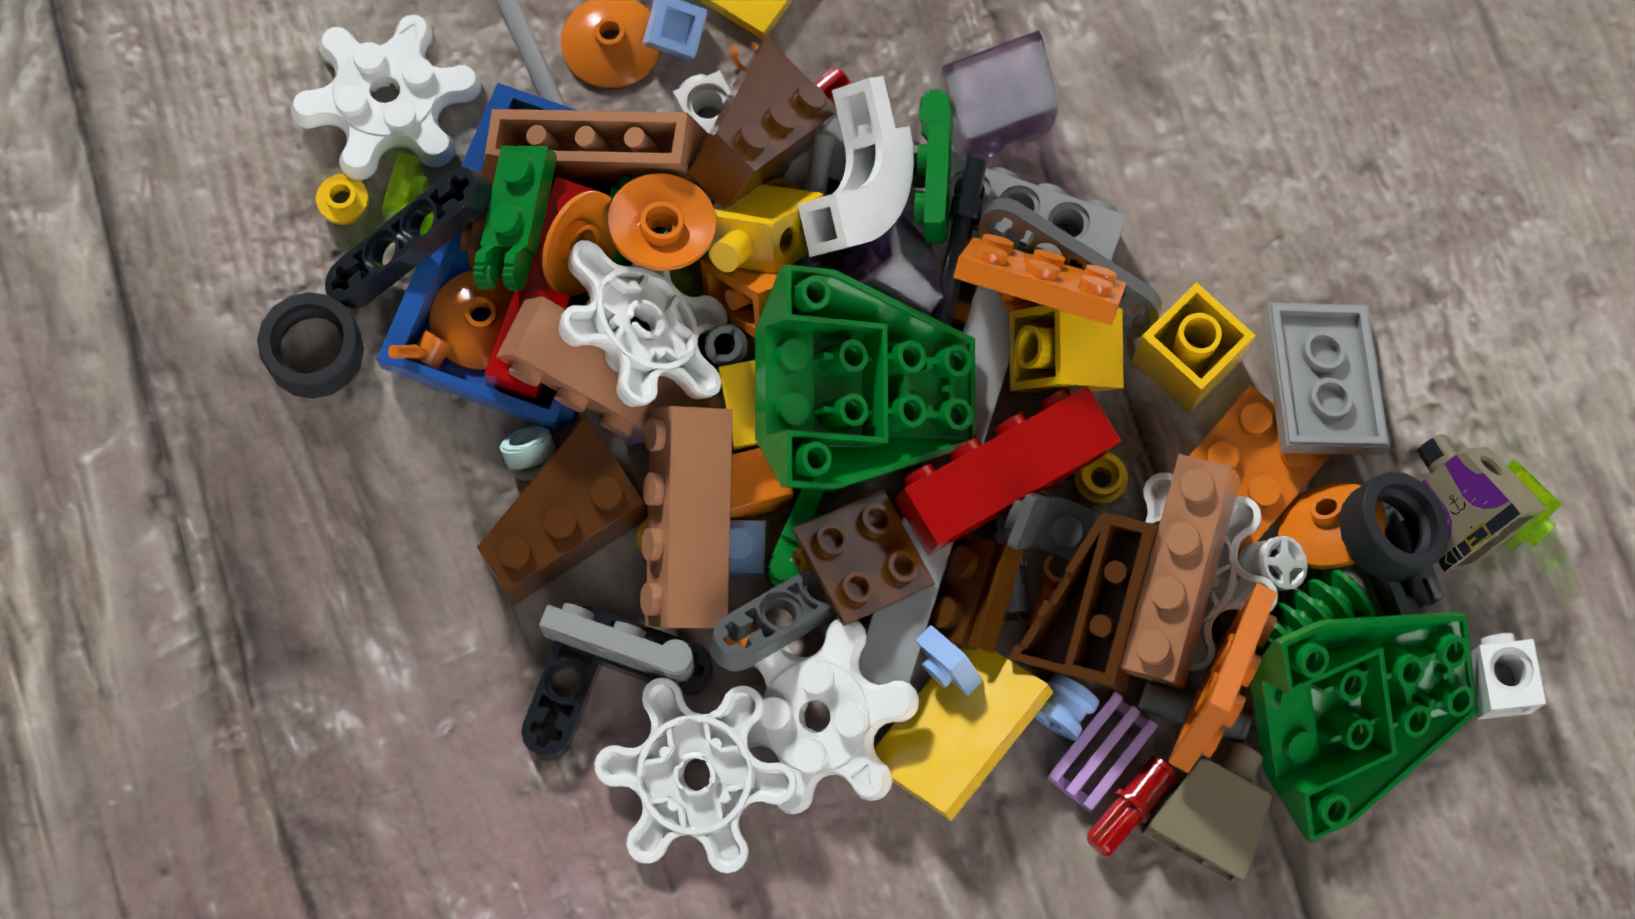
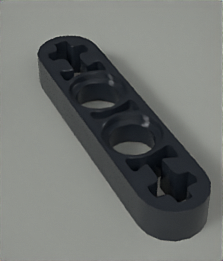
M465 166L457 167L448 172L338 259L330 267L326 275V294L350 309H361L483 215L488 209L491 200L492 185L490 181ZM433 212V223L429 231L421 236V224L425 217ZM395 242V253L391 260L383 266V255L387 247Z

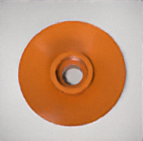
M588 0L577 7L568 17L561 34L562 55L569 70L583 83L603 90L624 89L642 81L655 68L661 51L642 45L651 13L650 10L636 0ZM607 30H617L619 32V35L611 40L604 39L601 36Z
M649 174L628 182L616 193L608 211V231L615 247L631 262L652 270H675L694 263L709 249L715 236L716 214L708 196L691 181L672 174ZM657 227H663L670 233L658 234L652 230Z
M586 191L575 196L559 211L551 224L544 243L542 266L545 279L554 291L566 296H576L587 291L581 282L571 274L567 265L570 250L577 242L590 241L595 243L613 261L617 248L613 244L608 231V211L613 200L608 195L598 191Z
M471 271L462 273L448 281L439 290L432 303L429 316L430 331L436 334L438 338L452 344L446 358L459 367L474 371H486L514 291L507 290V287H504L503 278L498 277L499 280L495 288L484 290L477 288ZM478 307H485L490 310L491 314L487 320L478 322L471 318L473 310Z
M1334 482L1313 487L1298 495L1282 513L1278 524V537L1287 536L1293 538L1301 545L1306 554L1307 567L1313 569H1336L1356 563L1351 558L1342 541L1339 517L1342 504L1360 485ZM1376 501V519L1384 535L1387 526L1386 512L1382 502Z

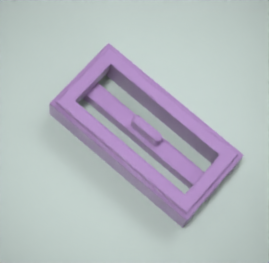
M1114 692L1046 778L1089 813L1158 727L1151 719L1148 721L1140 714L1141 711L1133 705L1130 707L1123 701L1124 698L1117 692ZM1116 711L1123 718L1072 782L1067 780L1063 776L1111 714ZM1134 725L1140 732L1093 792L1087 796L1080 789L1128 728Z

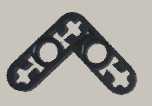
M582 607L595 615L593 619L595 622L613 628L615 622L620 621L642 629L646 632L645 638L649 641L663 645L667 641L677 639L687 643L691 648L692 656L697 658L698 668L704 672L701 677L692 675L688 682L677 683L682 689L683 695L699 694L712 681L714 670L711 656L702 646L596 607ZM555 641L523 721L521 731L523 742L530 753L539 759L553 760L565 754L573 742L602 666L648 683L659 677ZM567 668L578 671L583 678V684L577 694L571 697H561L553 691L552 681L556 673ZM544 700H549L558 708L573 709L570 717H567L562 712L558 714L555 728L562 735L560 740H550L546 747H540V740L533 733V730L536 726L545 727L552 714L550 707H542Z

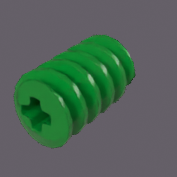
M1337 568L1327 569L1321 574V581L1311 579L1304 585L1303 592L1292 591L1286 597V604L1277 602L1275 608L1269 613L1277 618L1276 624L1265 645L1262 648L1257 646V648L1263 655L1274 640L1319 620L1355 618L1354 615L1357 613L1361 617H1377L1368 596L1351 576Z

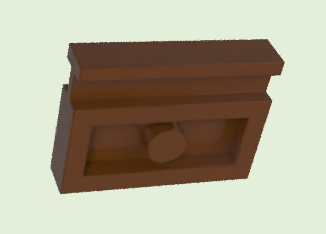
M961 537L954 541L928 627L930 625L933 626L959 649L982 650L993 654L1024 549L1016 550L1007 546V542L1000 544L992 540Z

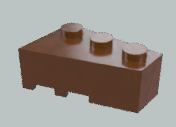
M766 37L737 76L728 98L723 103L713 127L708 132L687 173L724 210H727L809 150L813 145L814 135L822 134L837 115L836 106L826 97L820 87L813 84Z
M585 416L477 548L486 566L514 606L640 525L648 518L646 505L587 416Z
M1102 512L1066 567V574L1049 600L1043 602L1036 613L1038 617L1021 643L1015 645L1008 659L1022 665L1125 692L1130 674L1121 669L1120 666L1158 526Z

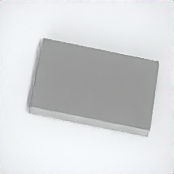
M1267 302L1262 310L1281 453L1384 455L1390 447L1368 305Z

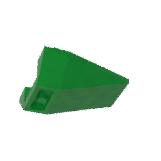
M787 264L781 266L755 329V439L781 487L835 490L951 453L959 446L976 438L974 337L836 270Z
M1461 612L1319 620L1274 640L1262 655L1259 667L1250 682L1260 753L1263 757V771L1301 834L1310 842L1359 819L1478 713L1467 615Z

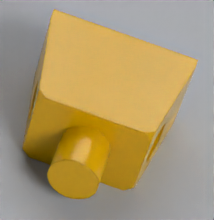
M761 184L727 210H724L715 202L713 207L716 214V231L713 242L708 249L709 259L717 269L723 272H732L739 268L764 273H777L781 266L793 264L809 254L797 204L821 198L823 193Z

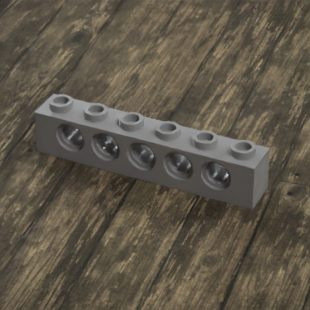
M833 118L824 132V135L835 137L825 196L833 194L840 186L846 166L845 145L839 119ZM912 138L914 152L913 176L918 175L917 151L918 144L920 143ZM953 151L950 207L953 196L959 194L967 159L965 156ZM1001 167L986 168L980 194V200L984 202L981 217L986 206L993 200L1011 198L1056 226L1067 224L1074 227L1079 234L1074 238L1110 261L1112 260L1127 215L1117 212L1116 208L1107 202L1100 200L1086 202L1068 196L1064 189L1056 185L1042 183L1038 186L1020 180L1015 173ZM911 186L906 205L897 220L924 229V225L915 224L914 205L916 192L925 193V188ZM1004 217L1002 221L997 222L995 228L1000 232H1004L1007 228H1011L1013 222ZM949 219L948 237H949V235H950L951 226H952V222H953V221L950 220V219ZM978 225L973 226L970 241L973 237L981 239L978 234ZM1027 230L1024 239L1021 238L1019 245L1023 248L1026 247L1032 234L1029 230ZM1041 243L1034 248V250L1042 249L1062 255L1060 249L1051 243Z

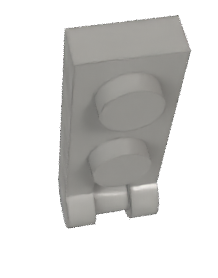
M564 603L562 610L550 605L546 606L539 624L546 638L659 678L672 679L676 683L685 682L694 671L691 648L682 640L674 639L661 645L644 639L646 632L631 624L616 621L612 628L593 621L595 615L580 606Z

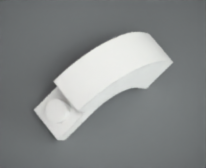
M884 76L867 78L832 90L845 145L846 166L841 184L833 194L797 204L810 257L842 250L877 239L894 225L906 205L911 189L914 168L912 135L910 126L895 128Z

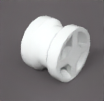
M1287 536L1250 543L1242 549L1238 557L1240 566L1246 572L1270 579L1276 586L1277 591L1295 589L1302 584L1307 574L1308 564L1305 552L1298 542Z

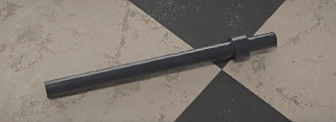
M967 157L959 195L953 196L948 216L953 222L931 317L949 326L952 324L961 280L953 278L958 258L970 242L973 226L978 225L984 205V202L979 198L987 161L978 157ZM921 462L911 465V467H920Z

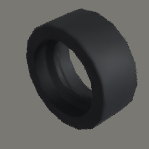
M314 292L291 295L274 305L261 322L257 338L260 359L277 385L294 396L311 399L333 395L347 386L359 371L364 354L361 331L345 305L329 295ZM311 318H322L333 323L341 334L342 347L340 354L331 365L318 372L303 374L297 373L285 364L281 357L280 344L289 328L302 320Z
M1386 472L1372 478L1348 496L1342 504L1339 517L1342 541L1351 558L1366 573L1382 581L1401 582L1411 578L1437 563L1447 550L1450 531L1447 516L1440 501L1422 481L1406 473ZM1376 501H1382L1394 507L1405 519L1411 530L1413 540L1412 554L1394 547L1383 535L1376 519Z

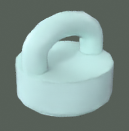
M530 426L517 430L508 435L499 447L511 475L523 481H532L556 452L551 432L543 426Z

